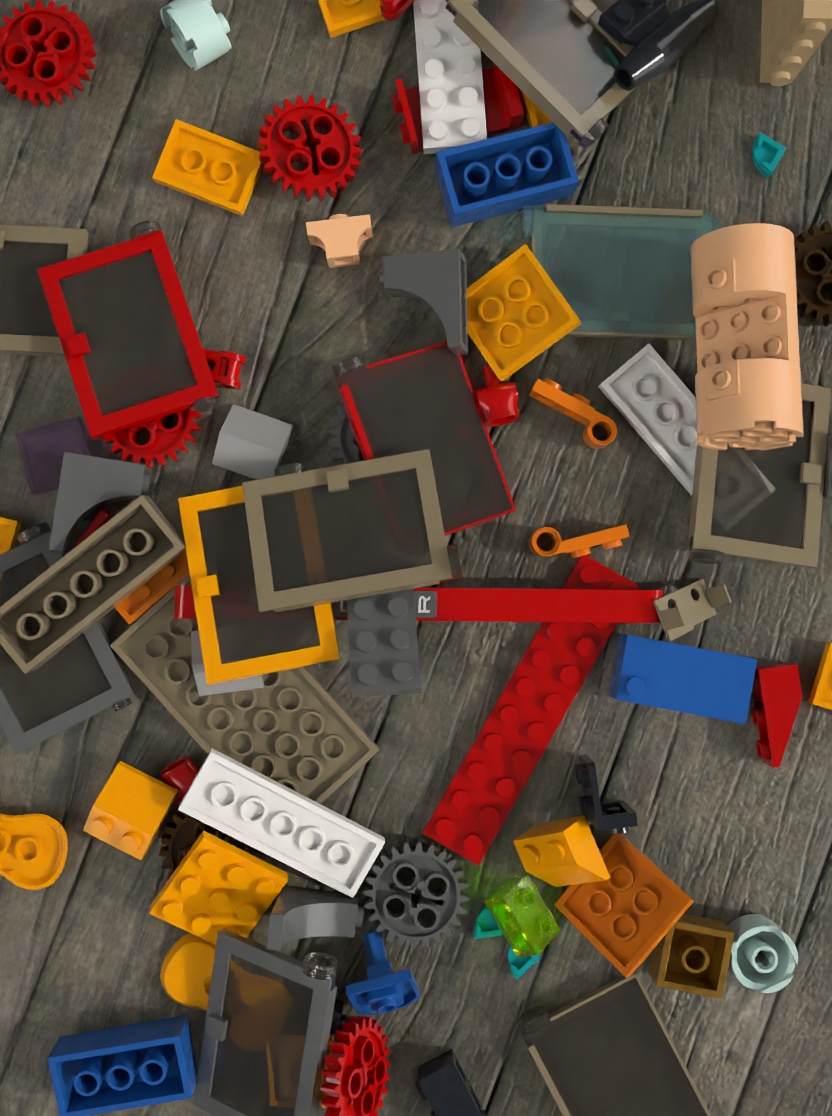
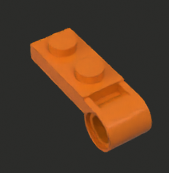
M537 379L529 396L586 425L583 431V439L587 446L592 449H602L615 439L617 435L615 422L589 406L590 401L575 393L572 396L561 391V385L550 379H544V381ZM600 425L606 429V440L600 441L593 436V426Z
M627 524L562 541L560 534L555 529L543 527L532 533L529 539V547L532 553L539 557L571 552L572 558L591 554L590 547L602 544L603 550L622 546L621 539L630 537ZM542 533L548 534L553 540V546L547 552L540 550L537 546V538Z

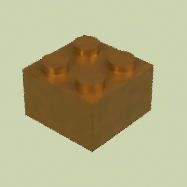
M684 913L652 950L648 973L658 987L722 999L734 932L724 921Z

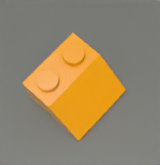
M120 761L92 806L83 831L142 860L156 841L178 790Z
M584 815L534 824L513 840L525 871L555 887L604 881L610 878Z

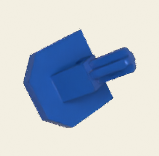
M374 930L363 934L369 964L366 967L368 980L345 986L347 997L355 1011L361 1014L377 1015L409 1006L420 997L419 988L411 970L393 973L391 960H387L381 931L377 932Z

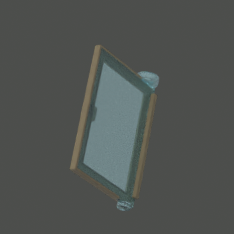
M559 204L523 206L521 239H531V252L582 323L565 336L696 341V318L693 315L690 248L699 237L722 228L721 220H714V213L690 209Z

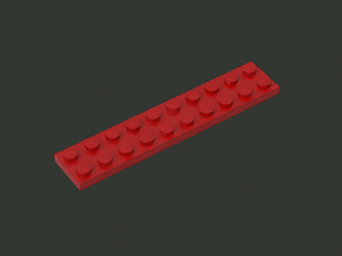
M584 555L578 558L561 589L636 590L639 585L589 556ZM541 623L425 825L423 834L479 866L617 623Z

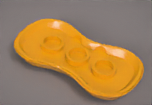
M0 813V875L13 884L28 890L43 889L53 884L64 868L68 852V838L63 826L52 817L44 814L33 813L12 816Z
M188 933L172 946L163 961L160 980L165 992L175 1002L207 1012L216 950L215 944L192 933ZM231 955L222 1018L228 1020L227 1032L236 1043L244 1048L259 1051L268 1049L267 1037L271 1033H286L289 1029L296 1010L295 998L282 981L244 968Z

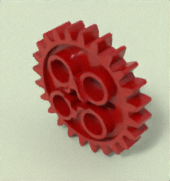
M37 0L36 8L33 9L27 1L24 2L25 11L23 12L13 7L12 10L15 17L11 19L3 15L2 18L7 25L5 28L0 26V82L11 95L16 94L23 103L28 99L34 107L38 105L40 99L47 108L50 107L51 99H55L59 105H62V96L65 94L73 100L72 90L74 88L81 92L84 91L80 81H91V77L86 69H96L95 64L90 59L97 56L92 46L95 42L85 22H81L76 12L70 13L64 4L58 10L53 0L49 2L47 8H45L41 0ZM41 30L39 34L32 36L35 31ZM69 44L66 49L60 50L63 45ZM26 57L24 62L18 64L20 59ZM55 71L53 76L45 78L48 73Z
M310 94L308 103H304L301 96L297 95L294 105L285 98L283 103L284 110L274 105L273 116L266 114L264 121L266 126L260 127L259 135L262 138L258 139L257 148L263 151L259 153V161L267 162L263 172L264 174L274 173L271 184L274 185L281 181L283 183V194L290 188L293 189L295 200L299 197L300 193H305L307 202H310L312 194H316L319 201L322 202L326 191L334 198L337 193L336 187L344 191L347 187L346 180L353 181L355 177L353 170H358L360 161L356 158H360L362 149L355 146L359 144L361 137L352 135L356 124L346 125L348 113L336 114L338 109L337 103L330 109L327 108L325 97H323L319 104H315L313 94ZM301 122L307 124L309 147H305L307 135ZM322 126L328 130V134L321 135L315 131L314 127ZM291 131L295 133L298 138L295 140L287 139L283 135V133ZM310 149L315 150L313 163L319 175L313 174ZM330 157L337 165L328 166L322 161V158ZM299 162L305 166L306 170L296 171L290 164Z
M149 362L146 363L144 371L136 364H133V374L130 375L122 369L121 375L123 379L118 381L111 377L110 380L114 388L112 390L108 388L102 389L108 395L107 400H98V404L105 407V411H102L101 414L104 416L122 410L123 406L129 402L135 406L150 401L149 393L154 387L162 388V397L183 390L189 381L185 377L177 380L178 372L175 369L170 370L166 375V367L163 364L157 367L156 372H154L153 365ZM201 401L189 405L187 409L172 413L177 414L179 418L177 426L172 429H167L165 426V420L169 416L166 415L151 422L148 421L133 426L129 431L124 429L106 435L102 440L107 444L115 442L110 451L114 454L123 451L121 459L126 462L133 457V463L142 464L145 459L146 466L149 468L154 467L155 459H157L160 465L166 466L167 456L177 462L178 455L176 451L181 450L188 453L189 451L185 446L186 441L191 443L197 442L191 435V432L201 431L202 429L194 423V420L203 418L200 412L194 411V408L201 405ZM143 430H149L151 434L149 442L145 445H139L137 441L139 433Z
M362 1016L350 1017L349 1022L344 1021L342 1023V1030H336L337 1041H330L329 1045L332 1053L331 1056H325L328 1067L322 1071V1075L326 1077V1082L320 1087V1090L326 1091V1096L323 1098L321 1105L328 1106L324 1116H378L377 1108H383L384 1105L381 1097L382 1094H387L388 1092L384 1085L385 1081L390 1079L386 1072L387 1068L391 1065V1061L386 1060V1056L390 1051L389 1047H385L388 1037L382 1035L384 1027L378 1026V1020Z

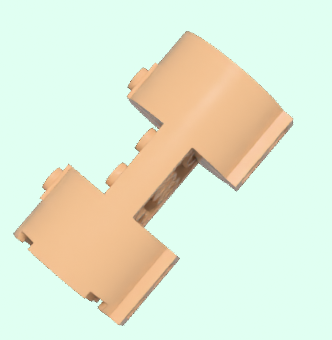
M764 223L733 225L711 231L696 239L690 248L693 315L696 318L698 373L695 375L697 443L702 447L716 450H727V444L730 447H745V450L758 449L761 451L793 446L792 443L796 442V437L804 436L794 235L785 227Z

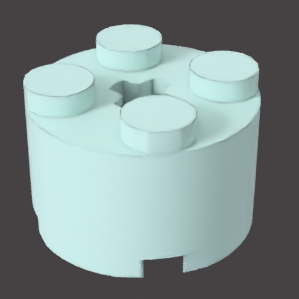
M174 0L160 8V15L165 29L171 26L174 36L171 38V41L190 68L194 67L195 71L229 52V49L232 48L226 35L230 32L229 24L222 13H215L211 6V0Z
M762 914L744 915L728 925L734 932L728 968L744 986L758 990L761 993H773L783 989L791 982L794 976L792 973L795 965H798V952L792 939L779 926Z

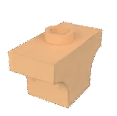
M336 214L330 216L329 220L306 222L310 245L319 246L326 252L329 268L360 264V246L365 240L373 237L370 214L348 217L345 214Z

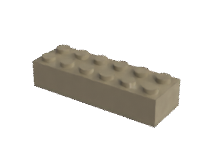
M139 496L0 607L1 646L24 674L37 670L186 551L185 540L149 496Z

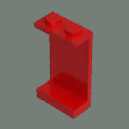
M494 63V67L482 70L487 135L521 127L524 116L517 85ZM402 79L395 80L396 93L391 94L395 114L401 113L404 124L399 125L403 144L409 143L411 154L424 152L419 86L404 89Z

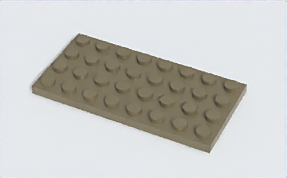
M205 559L207 575L216 574L219 586H232L209 559ZM190 573L177 585L192 586ZM175 587L110 645L207 754L213 748L319 804L327 799L380 750L306 666L263 674L264 688L199 696L192 668L191 631H198L197 619L174 618ZM215 619L216 628L257 623L261 657L291 651L263 619Z

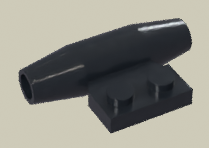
M618 0L600 15L598 25L619 44L625 43L633 46L614 71L617 84L622 89L630 91L661 74L690 50L717 18L718 7L715 1L695 0L670 14L666 6V0Z

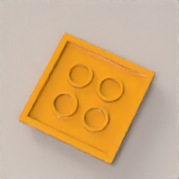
M526 244L467 288L468 334L500 381L507 379L582 324Z
M203 830L151 903L149 914L215 945L218 932L222 929H227L246 938L287 883L288 873Z

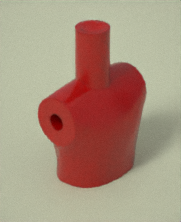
M490 365L483 367L482 371L487 386L475 390L474 394L487 425L495 427L516 421L520 415L517 405L518 391L515 382L499 383L498 377Z
M184 756L172 762L160 772L165 784L178 790L172 803L173 805L181 803L200 770L189 756Z

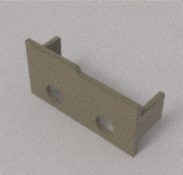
M700 579L653 601L668 642L694 630V625L716 615L714 607L732 602L725 584L707 589L704 579ZM692 589L695 590L697 594L696 601L693 600L691 596ZM669 600L673 602V608H668Z

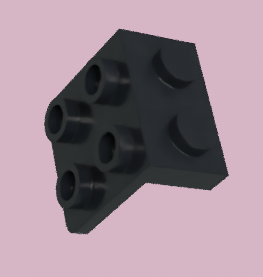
M587 755L579 756L580 764H575V773L578 784L581 783L584 790V796H580L579 801L581 813L586 816L587 822H591L597 831L609 830L610 834L629 832V827L638 826L636 812L624 801L600 803L595 763Z

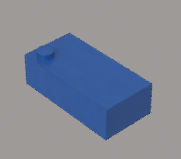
M553 122L439 151L436 153L434 164L435 174L451 228L571 197L579 183L566 135Z
M620 633L609 696L616 700L746 724L757 659Z
M187 1015L60 1036L47 1058L60 1116H88L192 1098L197 1084L198 1068Z

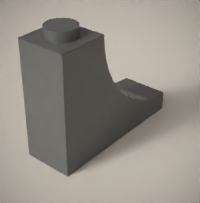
M460 249L384 256V268H380L379 272L381 286L392 297L415 299L433 308L439 315L445 328L448 348L455 355L468 354L466 258Z
M64 452L49 544L50 552L65 554L72 532L92 511L112 502L136 500L141 496V493H148L151 474H144L145 465Z
M284 886L270 914L266 949L280 951L284 945L292 941L309 937L341 936L354 938L355 928L362 927L364 907L358 906L359 895H355L352 898L343 893Z

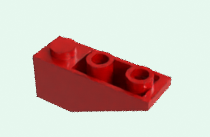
M789 662L756 666L751 693L755 708L751 710V716L754 726L758 727L760 740L756 741L757 754L761 760L763 759V763L773 768L780 767L802 700L798 664Z

